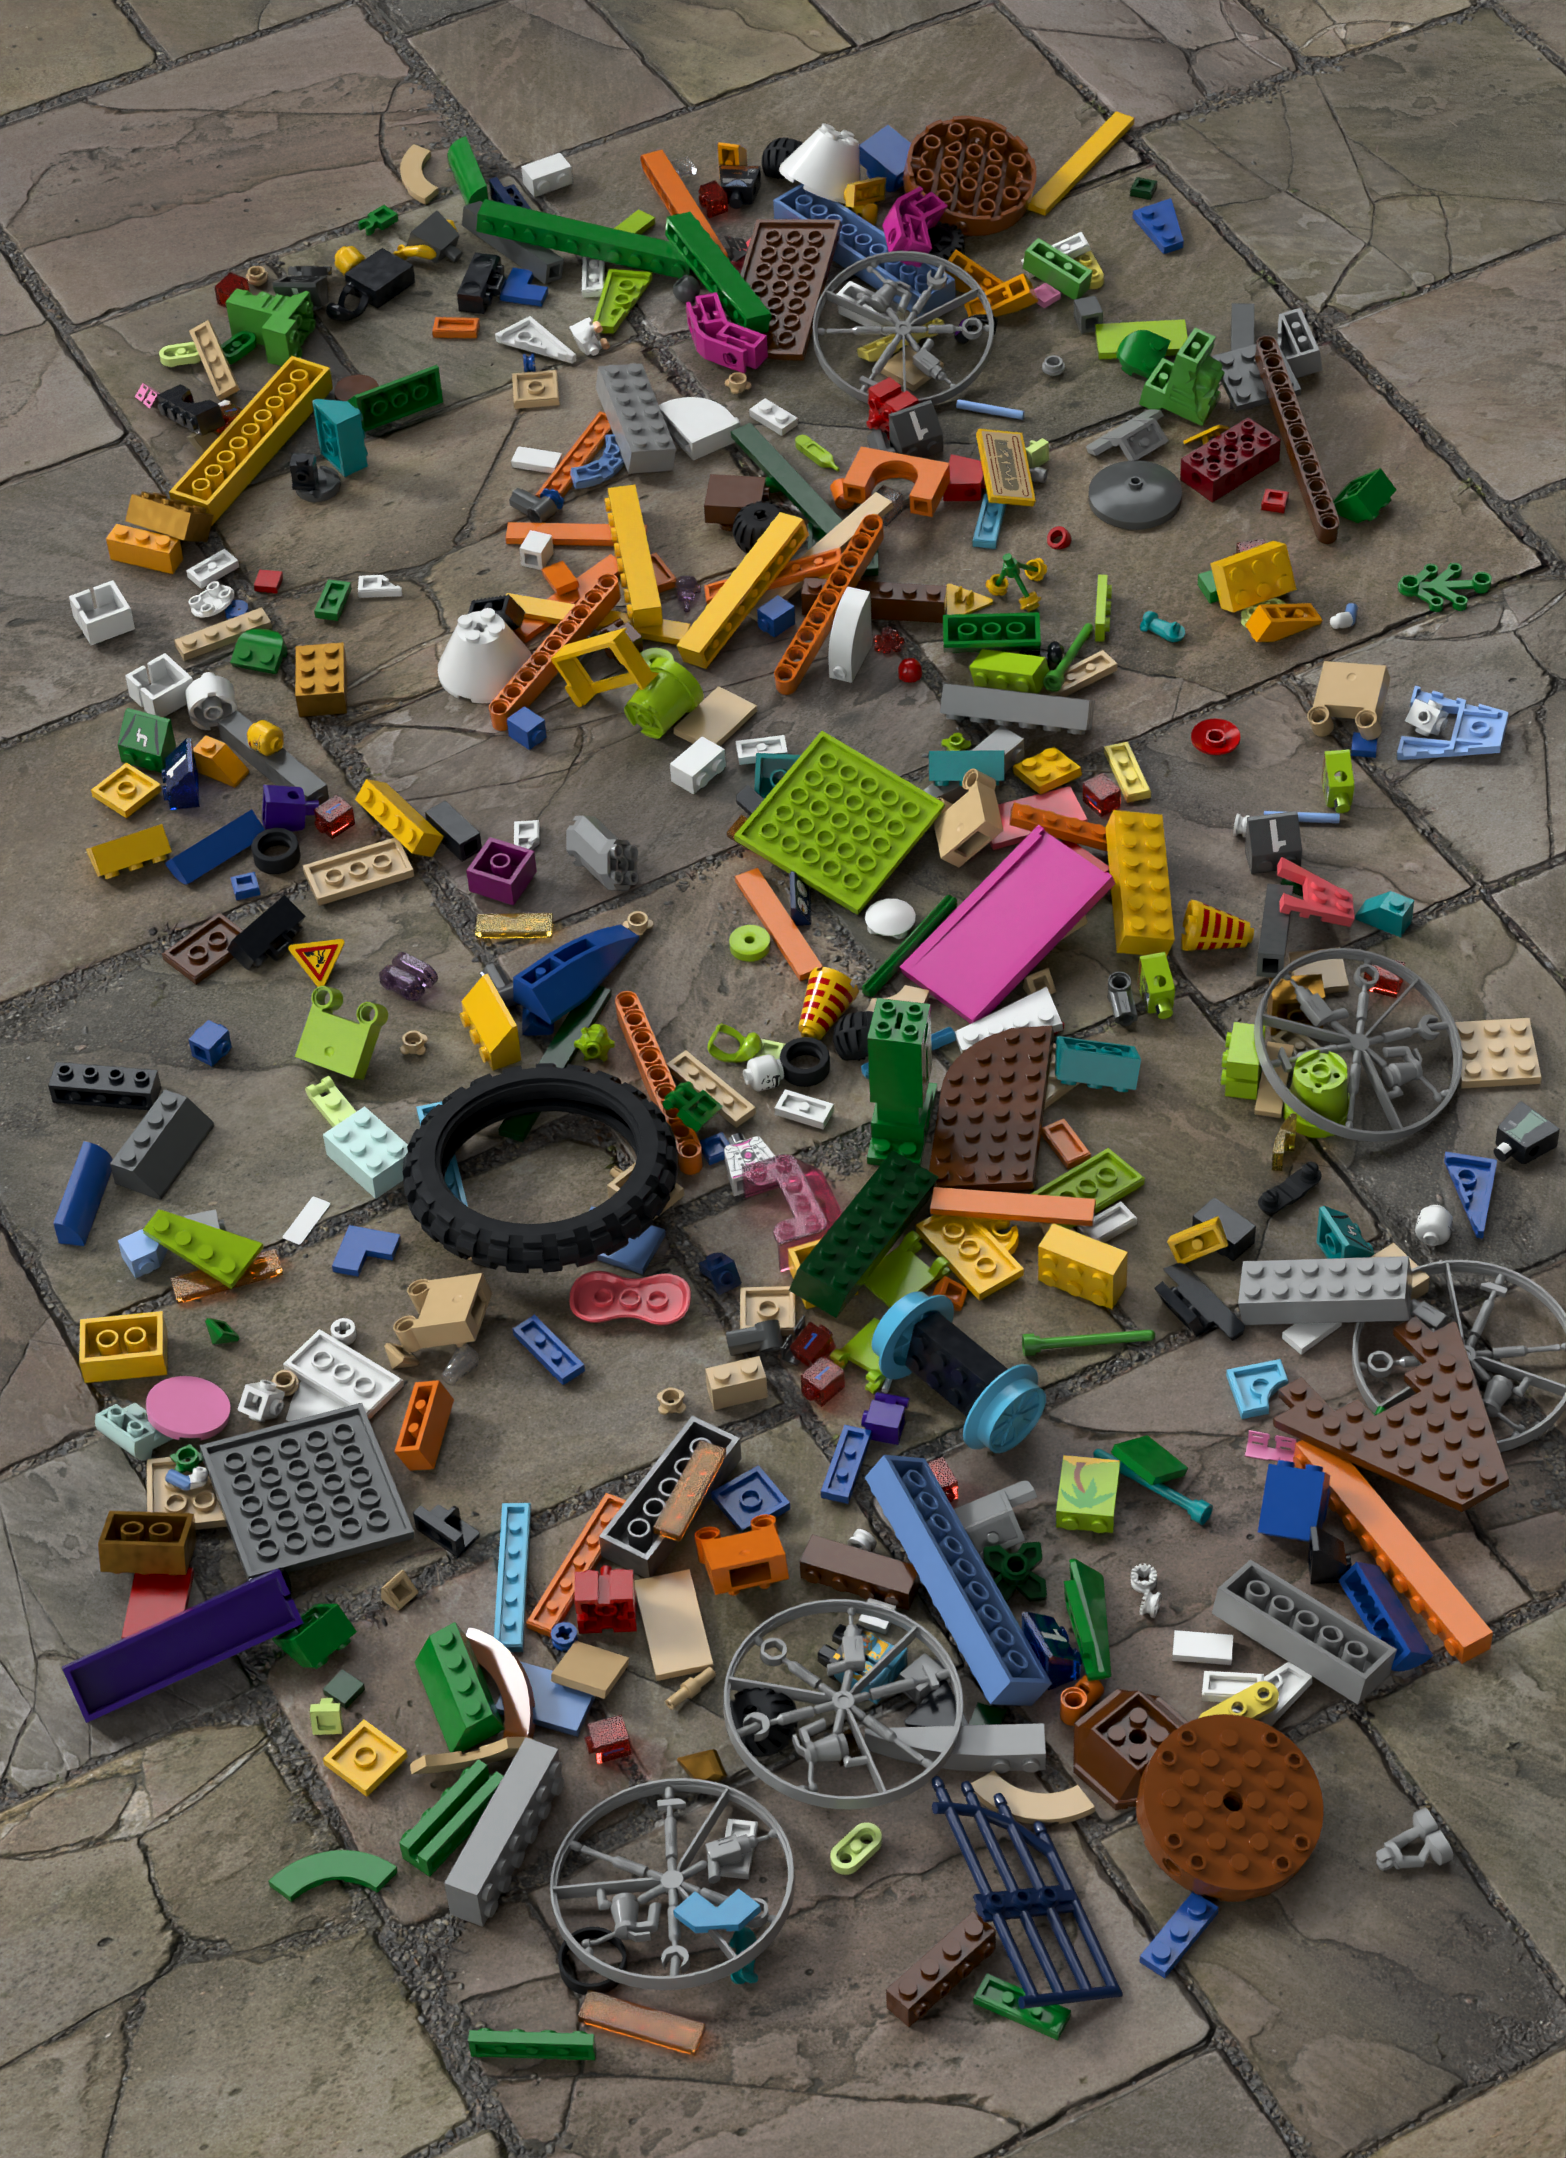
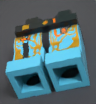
M839 1624L832 1635V1641L840 1645L837 1650L827 1644L823 1645L817 1654L818 1662L827 1668V1664L843 1660L842 1637L847 1626ZM859 1624L856 1625L861 1630L863 1636L866 1663L864 1671H853L851 1689L894 1647V1645L880 1639L873 1632L864 1630V1627ZM905 1648L860 1693L869 1692L871 1688L893 1683L907 1665L908 1648ZM845 1672L828 1677L842 1683ZM870 1698L869 1700L875 1704H878L882 1698L876 1700H871Z

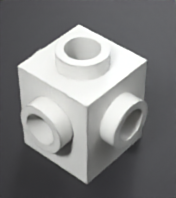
M1415 699L1405 721L1416 726L1415 731L1426 737L1430 733L1438 736L1447 725L1449 713L1441 710L1443 705L1433 700H1429L1426 703Z
M268 1380L246 1384L238 1411L249 1415L250 1419L258 1422L277 1418L283 1409L285 1392L277 1389V1385Z

